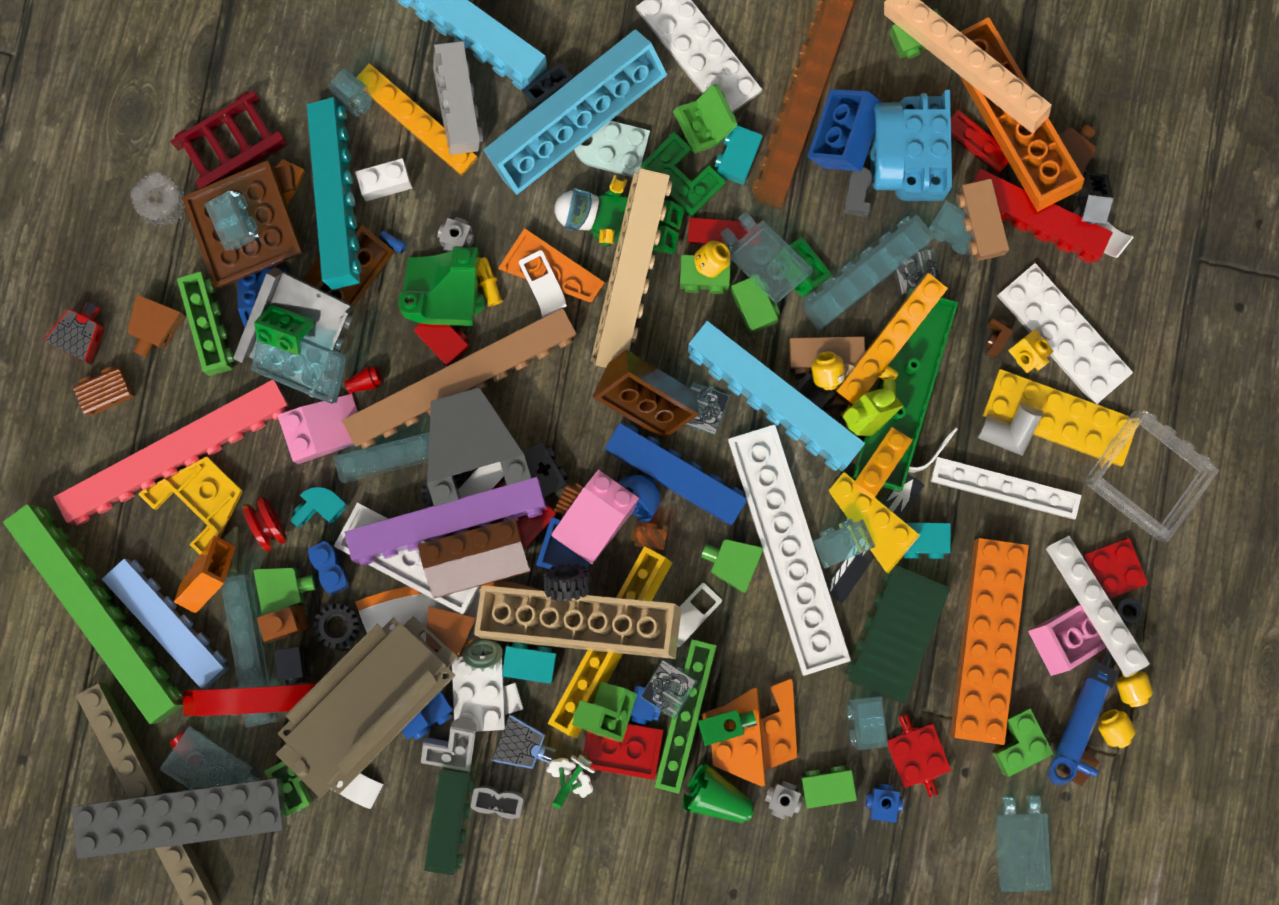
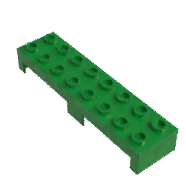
M910 288L906 295V299L914 290V288ZM941 297L888 366L898 372V376L895 379L896 397L903 407L873 436H864L863 442L865 444L859 452L852 476L853 479L858 478L891 427H893L913 441L882 488L895 492L903 490L957 309V301ZM882 379L880 382L879 389L883 388L884 380Z

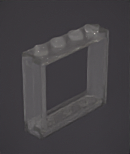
M1147 410L1134 411L1083 482L1156 540L1169 542L1219 470L1212 465L1213 463L1209 457L1199 455L1194 451L1195 446L1179 439L1174 429L1160 424L1155 414H1150ZM1139 425L1199 471L1162 524L1102 478Z

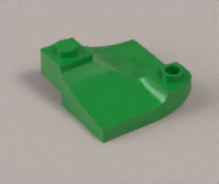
M453 247L452 251L439 255L408 257L403 291L400 292L398 300L400 313L410 321L422 324L473 326L479 285L477 280L480 263L478 248Z

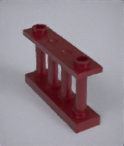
M254 91L241 94L234 103L189 130L179 131L174 136L175 138L170 140L178 151L183 148L185 149L198 170L200 176L195 183L199 189L249 169L287 146L280 132H271L259 114L255 105L261 101ZM244 111H247L262 135V141L256 145H250L234 117ZM226 123L242 149L241 154L234 158L228 156L213 131ZM204 135L221 161L220 166L214 170H208L192 144Z

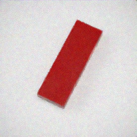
M960 110L953 114L951 117V138L999 174L1008 163V160L996 139Z
M689 218L688 243L705 245L710 241H718L731 247L760 249L762 223Z

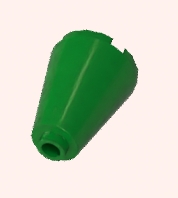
M704 764V766L700 765L696 769L687 785L690 787L689 795L684 793L682 799V808L688 812L737 823L749 821L755 810L753 801L707 764Z

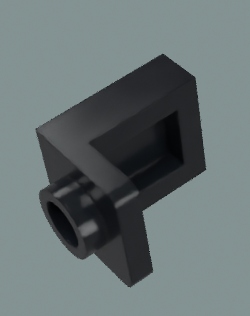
M810 373L801 378L795 386L798 392L824 412L837 397L832 390H825L817 386Z

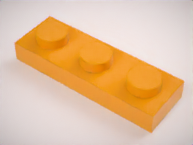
M891 427L852 487L874 500L913 440Z

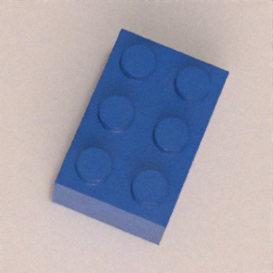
M830 89L807 157L825 169L861 172L876 130L874 106L881 101L868 91Z

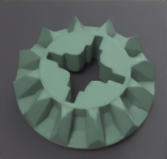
M479 639L469 643L464 648L462 656L465 666H470L473 671L480 668L483 672L485 668L493 670L495 664H500L503 652L497 642ZM482 651L486 655L484 659H480Z

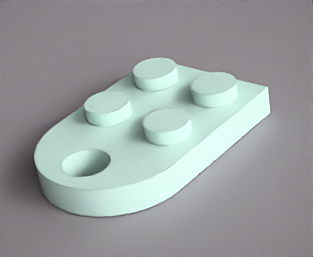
M609 121L591 136L593 141L590 145L583 146L580 144L574 151L578 159L590 167L633 177L634 169L640 168L643 162L650 130Z

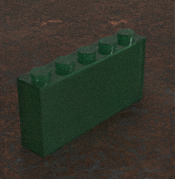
M895 565L889 574L885 571L882 582L885 585L882 592L878 591L872 604L876 606L873 615L868 614L863 628L867 630L863 639L859 637L855 645L854 651L857 652L854 662L849 661L845 675H848L846 680L848 682L905 704L951 588Z

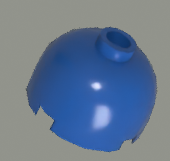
M628 475L622 478L618 484L639 498L632 514L639 517L637 519L638 522H649L656 514L660 505L661 497L655 481L648 476Z

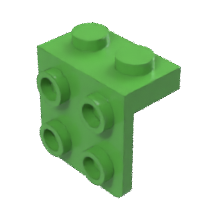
M717 84L711 85L696 101L676 107L673 111L694 154L718 146L737 127L735 115L731 112L724 93Z

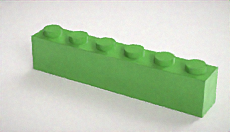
M691 640L683 674L693 679L695 683L691 689L688 688L684 696H677L676 698L682 704L680 705L675 702L674 709L677 712L672 714L654 785L655 788L678 794L680 792L716 645Z

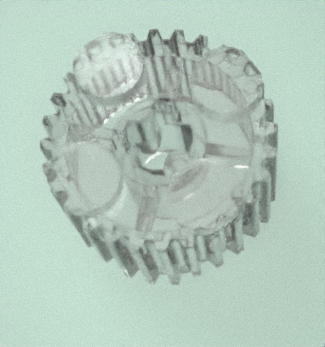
M153 172L149 174V177L145 175L144 179L140 178L141 182H136L137 186H134L131 190L130 197L133 200V208L145 221L155 226L158 224L160 226H163V224L167 226L170 223L174 225V221L178 222V218H182L181 214L184 212L182 208H185L182 197L185 196V193L171 177L164 176L159 172ZM160 197L162 201L157 203L156 201Z

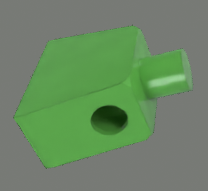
M724 539L720 549L706 543L701 557L714 562L711 569L713 575L740 592L746 593L763 548Z
M296 568L254 570L262 616L287 607L303 604V592L316 590L313 575L300 578L299 571Z

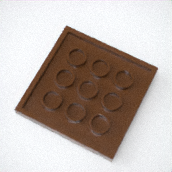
M267 160L182 197L214 288L219 289L304 253L271 161Z

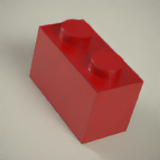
M420 323L413 329L419 338L447 367L456 363L470 350L467 345L469 339L461 330L455 332L450 325Z

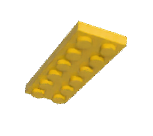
M998 370L982 416L986 417L989 414L1011 423L1021 402L1043 411V415L1033 435L1120 467L1124 465L1139 422L1138 419L1007 371Z

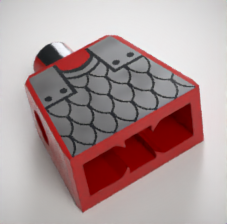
M87 302L81 314L70 309L66 310L47 334L44 341L92 365L104 332V327L94 322L100 308Z

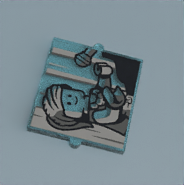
M935 248L893 256L896 271L894 277L898 280L901 295H906L910 288L915 289L926 273L931 274L942 283L939 271L941 266L938 265Z
M692 382L690 389L694 390L697 394L699 415L685 425L694 428V431L700 430L715 436L730 395L716 391L712 386L708 388Z
M662 659L640 697L655 706L654 709L656 711L661 710L671 718L676 719L698 681L684 673L683 668H676Z

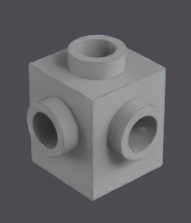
M455 217L454 220L447 218L446 223L441 224L437 237L440 238L439 241L441 246L444 247L443 250L450 252L453 250V247L472 246L475 235L471 226L468 225V221ZM453 231L459 232L457 237L451 236Z
M783 781L782 784L775 782L774 787H769L765 801L768 802L767 807L772 809V815L785 819L786 815L792 817L794 812H799L803 799L800 798L801 793L796 791V785ZM783 796L789 798L788 805L783 806L780 804V799Z

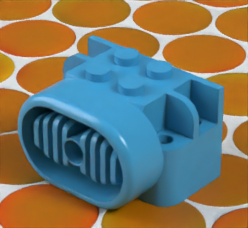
M945 90L942 96H927V93H921L918 97H905L900 102L876 103L874 106L876 130L870 145V169L873 188L875 190H895L897 197L903 201H943L952 188L950 90Z

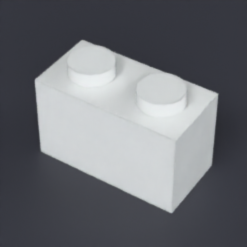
M403 158L356 171L361 194L365 201L412 189Z

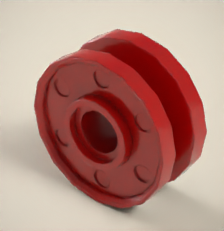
M261 496L257 498L258 511L250 504L242 506V510L255 538L266 552H269L273 549L271 537L274 536L280 544L286 543L288 539L274 509L268 500Z

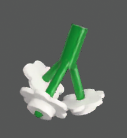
M580 754L577 758L572 755L571 759L574 762H569L565 758H558L549 763L547 772L552 773L553 777H560L561 788L552 803L555 808L561 809L571 791L575 794H580L582 798L593 792L590 777L582 771L584 768L593 774L595 772L594 768L591 767L592 762L588 756ZM576 768L574 773L570 776L569 781L566 783L565 775L571 774V770Z

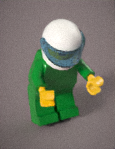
M614 175L609 186L610 189L603 193L602 196H596L587 190L575 187L573 190L564 192L555 203L557 220L565 226L566 230L590 231L603 247H610L614 243L617 244L628 197H623V191L628 180L619 181L616 179L617 176ZM664 201L663 205L666 206L665 217L663 221L659 220L657 230L661 231L658 245L653 246L652 252L675 254L679 233L672 229L680 230L684 208L672 201ZM672 212L676 215L674 222L670 221ZM670 236V244L667 246L665 245L666 237Z

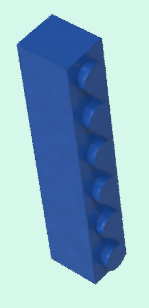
M621 423L618 425L604 448L606 452L732 526L747 501L743 497L745 495L743 491L734 486L731 489L722 484L724 482L723 479L712 473L710 476L701 472L703 469L701 466L693 461H689V463L684 462L680 459L682 455L669 448L667 451L659 447L660 442L649 435L647 438L637 434L639 429L629 423H626L625 426Z

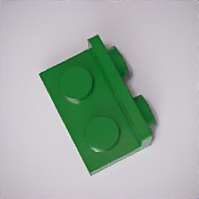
M803 237L784 248L773 259L777 269L786 277L792 288L802 298L832 275Z
M270 305L254 321L258 341L295 355L301 353L300 341L314 327L313 319L274 305Z

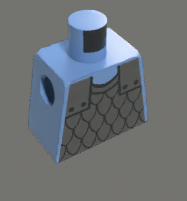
M509 715L492 761L533 769L537 759L550 763L553 760L556 749L542 745L546 734L516 716Z

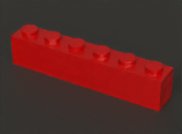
M982 169L978 171L972 183L988 179L992 180L1002 221L1006 220L1012 223V226L1017 230H1027L1035 234L1034 237L1040 241H1050L1056 244V247L1063 252L1069 253L1071 251L1079 255L1078 258L1084 262L1096 263L1101 259L1113 234L1112 231L1097 224H1089L1086 221H1082L1080 216L1055 204L1037 212L1024 189Z

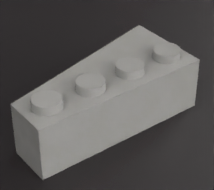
M464 42L434 45L433 72L449 154L476 152L479 150V143L483 142L481 127H477L476 120L479 119L478 108L473 103L474 88L469 79L470 69L469 63L466 60Z

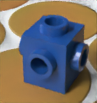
M879 784L878 788L872 787L871 793H867L866 808H869L868 817L870 819L897 822V813L902 812L903 797H899L900 792L894 790V785ZM887 798V804L882 806V800Z

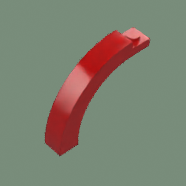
M317 683L183 690V716L290 711Z

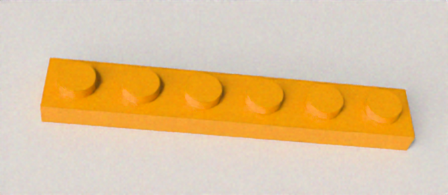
M370 63L354 79V83L461 176L478 159L473 152L450 155L444 127Z
M926 273L835 391L854 405L868 392L878 379L880 373L885 370L886 366L893 360L948 288L931 274Z

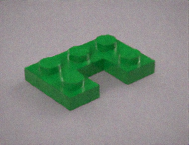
M673 132L640 165V168L670 175L669 181H672V187L669 196L679 206L683 207L684 211L692 218L726 184V181L708 165L691 182L676 167L691 152V147Z

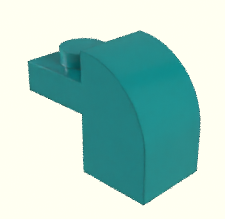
M310 488L300 495L306 503L305 505L301 503L292 512L293 517L290 521L296 527L302 528L318 512L329 523L333 524L349 505L336 493L326 488Z

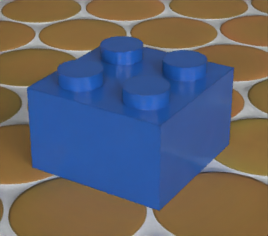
M551 517L536 565L544 569H551L552 566L558 567L560 564H563V566L578 564L579 567L584 566L586 569H589L590 563L551 536L561 521Z

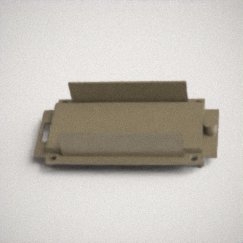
M414 616L404 625L399 623L394 617L383 628L377 623L285 715L290 721L277 734L286 744L276 755L319 798L330 788L340 794L456 676L449 667L459 657ZM395 624L396 627L393 630H390V625ZM424 631L442 647L438 652L434 651L419 637ZM448 673L449 677L447 679H443V674ZM286 730L291 731V733L288 736L284 735V732ZM342 781V787L338 788L336 786L337 782Z

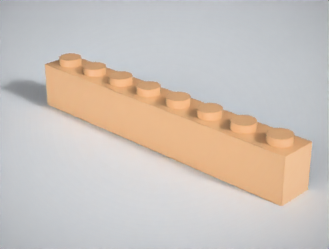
M886 0L884 2V15L1032 134L1049 117L1052 105L922 1Z

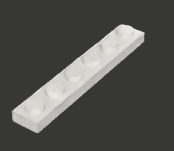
M940 457L936 458L930 480L933 483L1073 520L1076 519L1082 496Z
M1070 536L1048 546L1047 552L1125 677L1147 667L1150 663Z

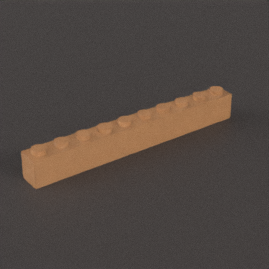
M562 308L342 420L355 447L361 446L364 450L376 444V438L382 435L388 438L398 432L397 428L401 425L406 424L409 427L419 422V416L427 412L430 416L431 401L478 387L482 390L486 387V382L492 379L497 382L507 377V371L513 368L519 371L530 365L529 360L538 357L540 360L552 354L550 349L558 345L562 349L572 344V338L576 336V332Z

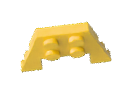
M205 457L180 470L174 476L163 479L157 485L141 491L139 495L154 510H157L175 493L207 525L190 544L200 555L213 536L221 537L243 490L210 458Z

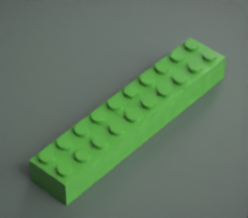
M26 504L3 521L4 525L149 724L164 722L183 707L182 690L178 686L174 687L168 680L170 678L168 671L163 666H158L154 660L156 658L154 652L150 647H144L139 640L141 635L134 626L130 627L125 621L127 616L119 606L115 607L111 602L112 595L104 586L101 588L97 583V574L91 567L84 565L81 561L84 559L83 555L76 547L72 548L67 542L69 536L61 527L57 528L53 520L55 518L47 508L43 509L40 506Z

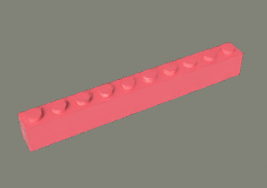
M273 379L54 496V499L66 523L80 526L90 520L89 516L97 512L102 514L112 509V504L117 501L125 502L133 498L134 492L155 486V481L162 477L167 479L178 473L177 469L185 465L186 467L199 461L201 456L207 453L208 455H213L222 449V445L228 442L232 444L244 438V433L250 430L255 432L266 426L265 422L270 419L278 420V415L291 409V406L279 383Z

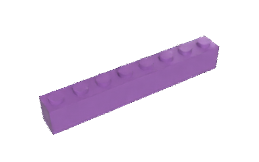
M534 477L436 507H429L345 531L344 533L351 560L355 563H360V565H367L375 562L374 558L384 556V559L398 556V551L408 549V552L417 551V545L513 518L519 521L518 517L528 515V518L542 515V510L548 508L541 482L538 477Z

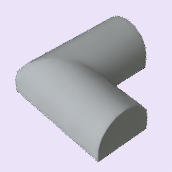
M1020 402L1011 423L987 414L977 438L1023 456L1040 422L1043 411Z
M467 718L454 720L450 728L449 741L425 737L421 763L470 772L477 728L475 722Z

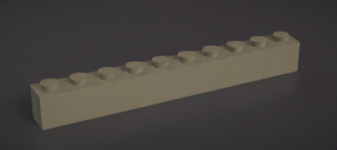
M98 683L76 695L128 798L163 793L107 683ZM190 843L155 848L184 905L221 904Z

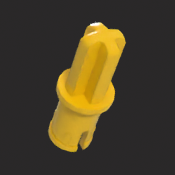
M486 257L480 258L478 270L479 286L483 288L488 306L492 307L502 303L503 300L496 284L498 280L493 276L488 259Z

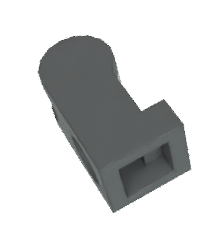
M863 167L861 172H852L848 183L843 213L867 218L871 203L864 202L866 190L872 181V175L868 169Z

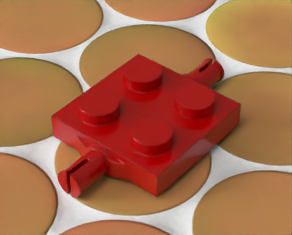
M904 714L906 725L903 717H898L903 731L898 736L886 740L903 787L907 788L915 784H924L928 797L931 798L933 794L930 787H932L935 796L939 794L933 780L939 775L950 772L951 769L933 723L923 727H912L908 714Z

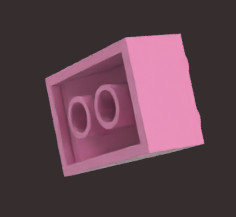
M352 394L302 406L278 415L293 462L301 464L354 445L342 420L358 412Z
M598 470L578 495L551 536L593 564L633 513L639 498Z
M1080 603L1028 631L1051 676L1070 671L1107 648Z

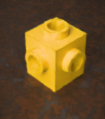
M1036 329L1008 350L1026 373L1033 368L1037 370L1043 368L1050 362L1047 357L1054 352L1048 341Z

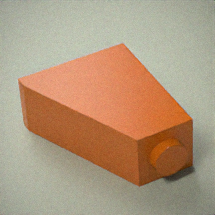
M213 536L180 583L174 603L197 613L224 584L236 547Z

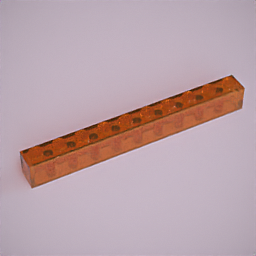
M819 0L814 12L815 15H818L816 23H810L806 35L810 37L808 46L803 44L798 58L802 59L800 68L796 66L791 77V81H794L792 90L787 89L783 103L787 104L785 111H779L775 125L779 126L778 131L770 136L767 145L768 148H771L769 156H763L759 170L763 171L761 179H755L751 192L755 193L754 201L780 210L782 208L854 0Z

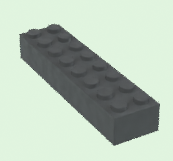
M282 777L96 802L72 807L77 859L282 831L288 828Z

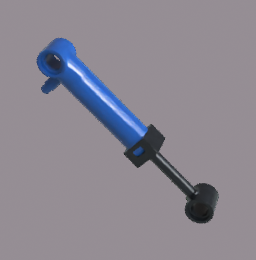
M1126 598L1115 607L1126 627L1135 624L1143 614L1142 605L1133 598ZM1123 607L1131 609L1133 618H1128L1123 614ZM1108 648L1101 663L1095 661L1090 665L1084 679L1085 683L1053 760L1047 768V776L1054 784L1064 785L1070 782L1076 776L1077 770L1094 777L1098 775V769L1081 761V758L1108 692L1113 687L1119 671L1110 668L1114 658ZM1057 765L1066 767L1068 772L1066 777L1063 778L1057 774Z

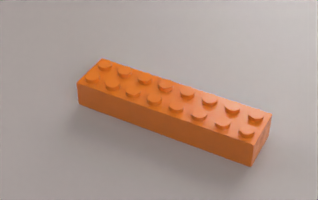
M989 17L960 31L1029 86ZM959 75L1037 212L1082 189L1084 178L1049 118L1032 134Z
M981 538L974 540L950 737L1005 745L1029 545Z

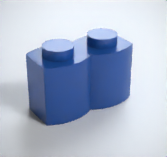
M323 541L309 548V559L312 565L319 571V580L326 592L335 595L350 587L349 576L346 570L340 566L339 554L331 543Z

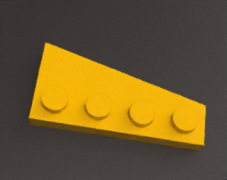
M843 472L829 489V493L883 569L889 574L919 538L920 534L877 498L873 500L852 487L855 480Z

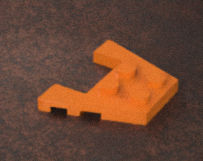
M792 679L770 687L779 712L760 719L765 770L797 758ZM722 706L702 713V718H708L710 714L722 708Z

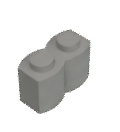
M479 786L473 791L470 807L479 813L489 814L496 812L501 817L516 819L522 815L525 797L515 791L500 792L491 786Z

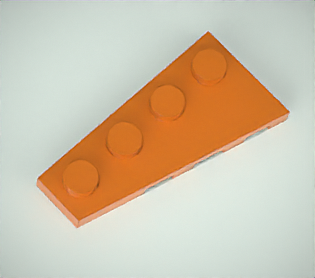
M525 228L498 267L499 270L526 279L519 261L542 250L563 293L593 303L606 284ZM541 256L524 264L532 281L548 274Z

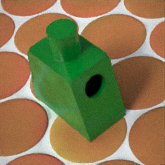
M733 710L698 720L705 746L744 735L743 729L757 725L753 711L738 714V710ZM733 720L735 727L725 730L724 722Z

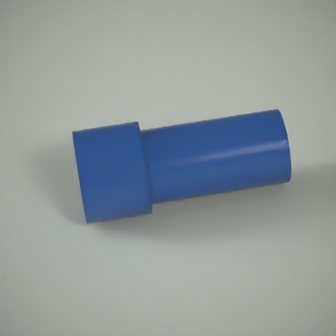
M382 231L379 236L380 240L393 247L400 254L403 253L407 246V243L395 238L386 231Z

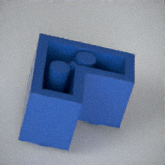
M443 690L402 730L407 739L413 737L415 740L420 739L431 732L429 727L434 723L438 722L441 725L452 718L450 713L454 711V707Z

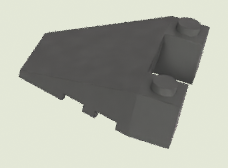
M480 387L431 401L427 484L434 507L459 500L460 495L454 475L500 462L507 486L531 479V472L524 450L513 437Z

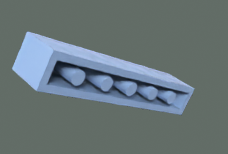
M123 559L102 580L201 689H207L229 669L225 664L227 659L218 650L214 652L209 647L211 643L203 633L200 632L198 634L192 628L194 623L185 614L181 616L175 609L177 604L169 596L164 597L159 592L161 589L159 584L152 578L147 579L142 573L144 568L136 560Z

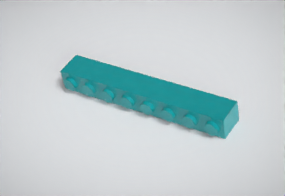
M334 97L307 104L322 281L332 290L360 283L359 274L362 272L361 264L357 257L359 242L355 236L357 220L353 214L355 199L351 192V184H353V177L349 170L351 156L346 142L349 140V135L344 121L347 119V113L344 106L340 105Z

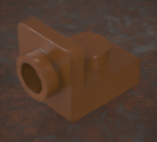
M992 318L986 325V327L997 333V335L993 333L985 345L989 347L985 354L992 359L998 356L1013 330L1009 329V324L999 318L996 320Z

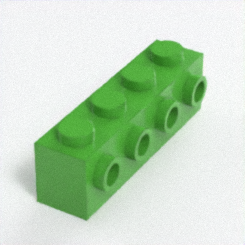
M202 272L177 278L202 371L208 376L233 370L231 362H234V356L231 348L226 346L225 339L228 338V334L224 324L220 325L218 316L221 315V309L218 302L213 300L212 293L215 292V288L211 278H207Z

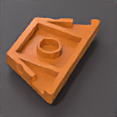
M753 688L709 715L711 717L733 710H738V714L753 711L757 722L756 726L743 729L744 735L711 744L713 766L757 785L765 786L758 688ZM733 720L724 722L725 730L735 727Z

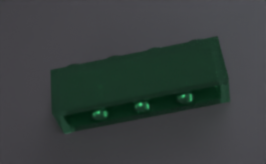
M446 768L439 770L424 871L455 875L457 869L461 870L463 854H459L460 845L465 844L467 829H463L464 819H469L471 804H468L467 800L468 793L473 794L475 779L471 778L472 772Z

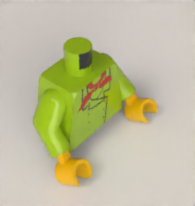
M887 365L884 372L882 371L879 375L884 380L883 388L864 394L853 406L848 404L847 409L839 413L845 420L846 429L856 437L873 436L903 407L896 397L895 379L898 376L897 371Z

